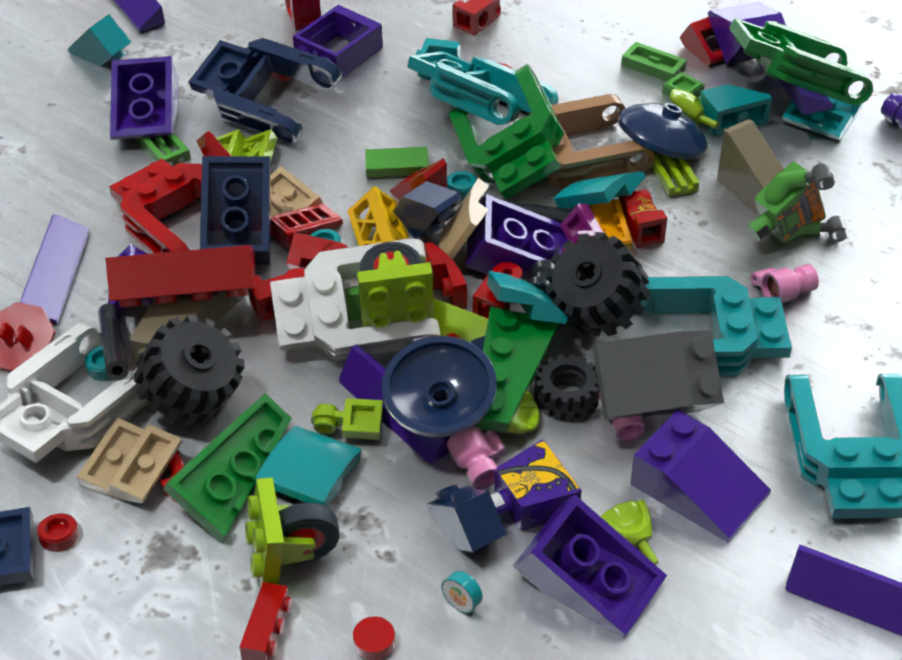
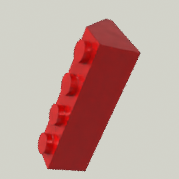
M250 245L105 258L109 301H119L120 307L141 306V299L155 298L156 304L177 302V295L191 294V301L213 299L212 292L221 291L227 292V298L248 296V289L256 288L254 248Z

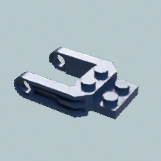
M265 38L249 42V47L246 48L220 40L188 81L191 90L214 97L224 122L258 134L272 129L278 138L277 141L290 145L295 144L304 131L302 124H298L287 115L278 113L275 108L255 102V98L269 81L270 75L273 72L325 90H332L342 77L339 67L326 58Z

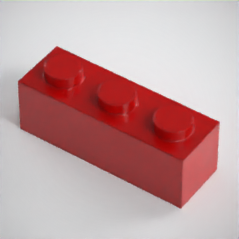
M267 582L262 583L239 646L242 660H270V657L275 656L278 634L283 633L286 612L289 613L292 607V597H289L288 586Z

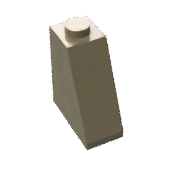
M748 119L724 129L717 180L759 217L754 201L756 195L784 168L754 122Z

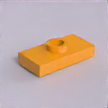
M613 199L609 203L588 205L602 231L609 238L615 236L632 251L633 242L620 200Z

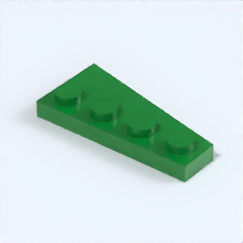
M490 307L483 352L490 359L494 367L497 391L490 411L475 425L476 427L507 433L524 399V395L529 385H531L553 337H555L559 329L560 323L531 320L527 313Z
M264 393L171 478L163 490L221 543L255 484L256 475L278 444L292 417Z

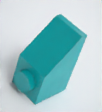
M108 14L86 30L67 50L70 54L101 67L109 60L112 62L124 57L126 52L123 49L131 43V40L111 15Z
M726 84L700 91L699 101L704 107L705 116L719 122L717 129L706 125L710 132L717 136L724 134V129L748 119L753 121L755 125L767 123L769 121L772 97L770 94Z

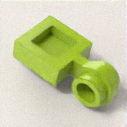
M346 398L344 411H338V408L332 404H319L311 414V423L314 425V430L322 434L334 433L336 428L342 425L343 438L380 440L383 400Z

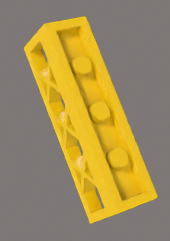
M375 186L347 210L358 246L410 239L406 227L393 212L397 206L396 200ZM369 207L365 219H361L360 214ZM372 227H376L372 241H368Z

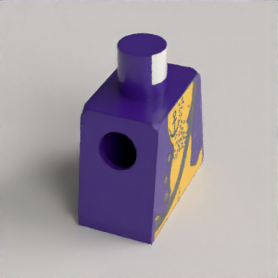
M544 439L504 462L494 471L495 493L491 494L497 512L499 516L508 513L517 527L522 530L543 526L554 511L572 496L576 495L580 499L582 496L581 488Z

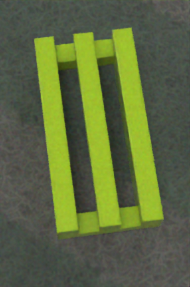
M652 151L655 160L651 168L668 197L699 191L700 182L686 159L673 158ZM661 160H663L665 165L667 166L669 170L668 173L666 172L665 168L660 162ZM671 178L675 180V182L677 183L678 187H675V185L673 184Z

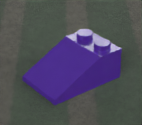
M172 56L113 60L111 68V140L173 135L179 102V76Z
M488 194L483 197L480 204L487 208L488 211L467 239L466 267L489 274V271H492L497 264L511 262L519 265L522 269V278H529L530 268L533 263L539 260H551L555 253L562 254V245L568 239L560 226L561 223Z
M678 409L633 455L630 485L727 543L734 538L771 493V489L710 427Z
M576 495L572 496L554 511L513 565L517 571L542 593L622 638L627 635L667 577L660 568Z

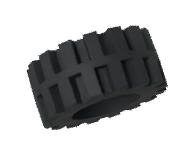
M563 354L556 355V360H553L551 357L548 358L545 365L541 364L538 367L535 379V401H537V406L540 410L544 409L545 415L549 417L553 414L555 415L554 420L561 421L562 417L566 418L567 422H573L574 417H577L580 421L585 419L586 413L591 415L594 413L595 407H598L600 390L596 366L593 362L587 364V358L582 356L579 359H575L574 354H569L568 358H564ZM571 384L580 389L563 391L556 387L558 385Z

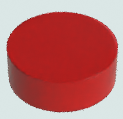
M58 513L50 515L40 522L37 527V535L44 549L51 552H59L70 548L77 541L79 530L74 517L69 514Z
M377 616L361 620L353 630V644L357 654L366 660H381L390 655L395 647V630L393 625L385 618Z

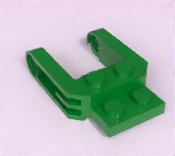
M734 17L729 29L736 37L735 41L742 45L744 48L743 52L746 55L755 58L759 64L763 65L765 68L764 72L770 77L851 105L863 104L871 97L873 93L871 80L864 73L847 67V54L838 44L774 21H766L764 27H760ZM831 53L839 55L836 63L825 58ZM856 81L863 82V88L859 93L855 95L848 93L852 83Z
M528 63L514 71L532 110L530 116L517 120L504 130L489 137L483 143L480 133L468 117L469 112L457 107L449 111V116L468 164L473 167L476 174H479L483 182L496 183L500 194L505 200L561 168L552 147L559 145L564 132L540 81Z

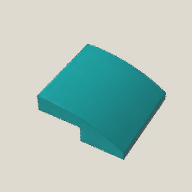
M828 97L833 104L832 109L803 115L795 103L791 101L782 116V121L840 140L856 120L864 103L851 105Z
M631 172L581 180L564 188L553 200L559 208L576 207L577 204L594 205L609 203L613 197L631 195L646 176L644 172Z
M489 271L487 285L498 301L520 304L531 320L566 324L567 316L552 303L553 300L545 292L522 279L504 273Z
M294 426L272 450L256 475V479L273 478L275 491L307 503H318L327 506L341 492L343 478L360 462L362 449Z

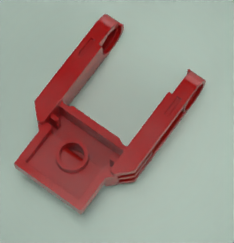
M160 159L109 186L111 196L121 204L120 208L121 212L124 213L123 221L126 223V232L151 254L189 250L187 245L159 220L187 206L195 199L201 202L202 164L178 163L171 166L165 160Z

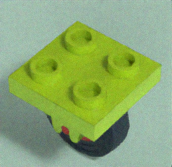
M384 242L366 251L360 262V271L357 272L363 327L374 326L381 328L394 322L408 320L409 322L417 323L426 318L434 319L431 263H423L419 253L414 248L401 242Z
M273 478L256 479L255 495L248 496L249 520L252 521H246L245 537L247 546L253 545L255 552L250 555L252 578H259L261 588L263 582L279 584L281 565L313 561L327 555L336 547L340 539L337 517L329 507L318 503L277 505Z

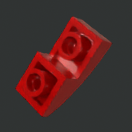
M432 242L424 243L425 263H431L433 273V290L442 289L444 299L450 298L453 306L467 309V283L460 269L438 246Z

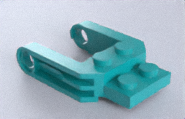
M444 51L409 57L407 68L418 72V77L430 80L428 90L434 98L496 125L514 122L519 117L521 109L532 113L513 69L480 57H473L472 62L465 61ZM540 81L550 104H558L559 98L554 87ZM500 100L508 104L509 112L506 117L501 116L498 112L497 106Z
M728 276L648 277L649 283L645 286L650 291L649 300H641V305L645 308L643 312L653 311V314L711 313L715 338L713 339L720 377L739 376L748 368L749 362L754 358H790L792 345L780 297L749 298L747 287Z
M880 373L876 379L882 407L880 417L886 437H834L830 440H825L822 437L808 375H786L784 401L800 477L815 487H825L832 519L902 518V376L900 373Z

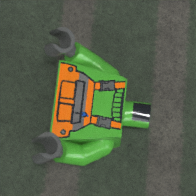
M792 161L783 171L776 174L772 181L755 197L754 201L759 217L747 225V229L752 237L760 241L771 233L781 242H788L797 236H821V232H828L829 238L832 241H844L847 238L845 231L847 228L845 220L841 216L835 215L826 222H822L826 218L819 190H827L835 185L833 173L830 172L829 166L819 163L812 168V172H808L807 169Z

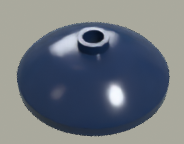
M635 104L623 109L620 113L618 123L621 129L631 139L657 153L689 160L702 157L708 148V143L702 130L691 117L674 104Z
M451 336L427 337L407 345L391 359L382 380L383 399L393 419L405 429L428 437L452 436L474 427L490 411L497 391L496 373L487 355L474 344ZM439 397L447 398L444 401H436Z

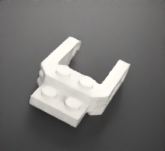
M403 239L389 241L410 245L419 253L423 263L426 262L424 244L421 240ZM381 243L319 252L304 270L305 277L270 282L280 351L317 346L335 362L347 360L352 346L356 344L372 357L397 353L417 340L441 336L439 323L433 318H426L417 323L409 322L408 320L394 322L381 328L368 326L349 329L342 280L358 278L357 272L360 271L362 257L366 251Z
M81 322L67 330L7 375L8 398L0 404V442L35 463L57 446L65 451L91 449L100 443L116 417L127 421L146 406L149 400H140L136 392L141 385L134 383V373L136 370H130L124 379L114 382L84 407H82L81 403L54 388L85 364L86 355L102 344L101 332ZM86 337L84 344L79 348L81 341Z

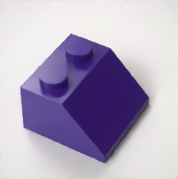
M761 2L709 10L707 13L726 64L755 59L746 55L743 52L744 48L742 45L735 41L736 37L729 29L734 17L760 27H764L766 21H774L786 26L781 12Z

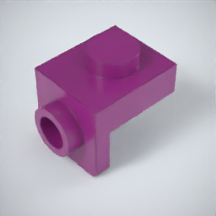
M577 204L560 224L568 241L570 240L573 244L579 241L578 235L588 233L591 238H594L596 232H603L588 204Z

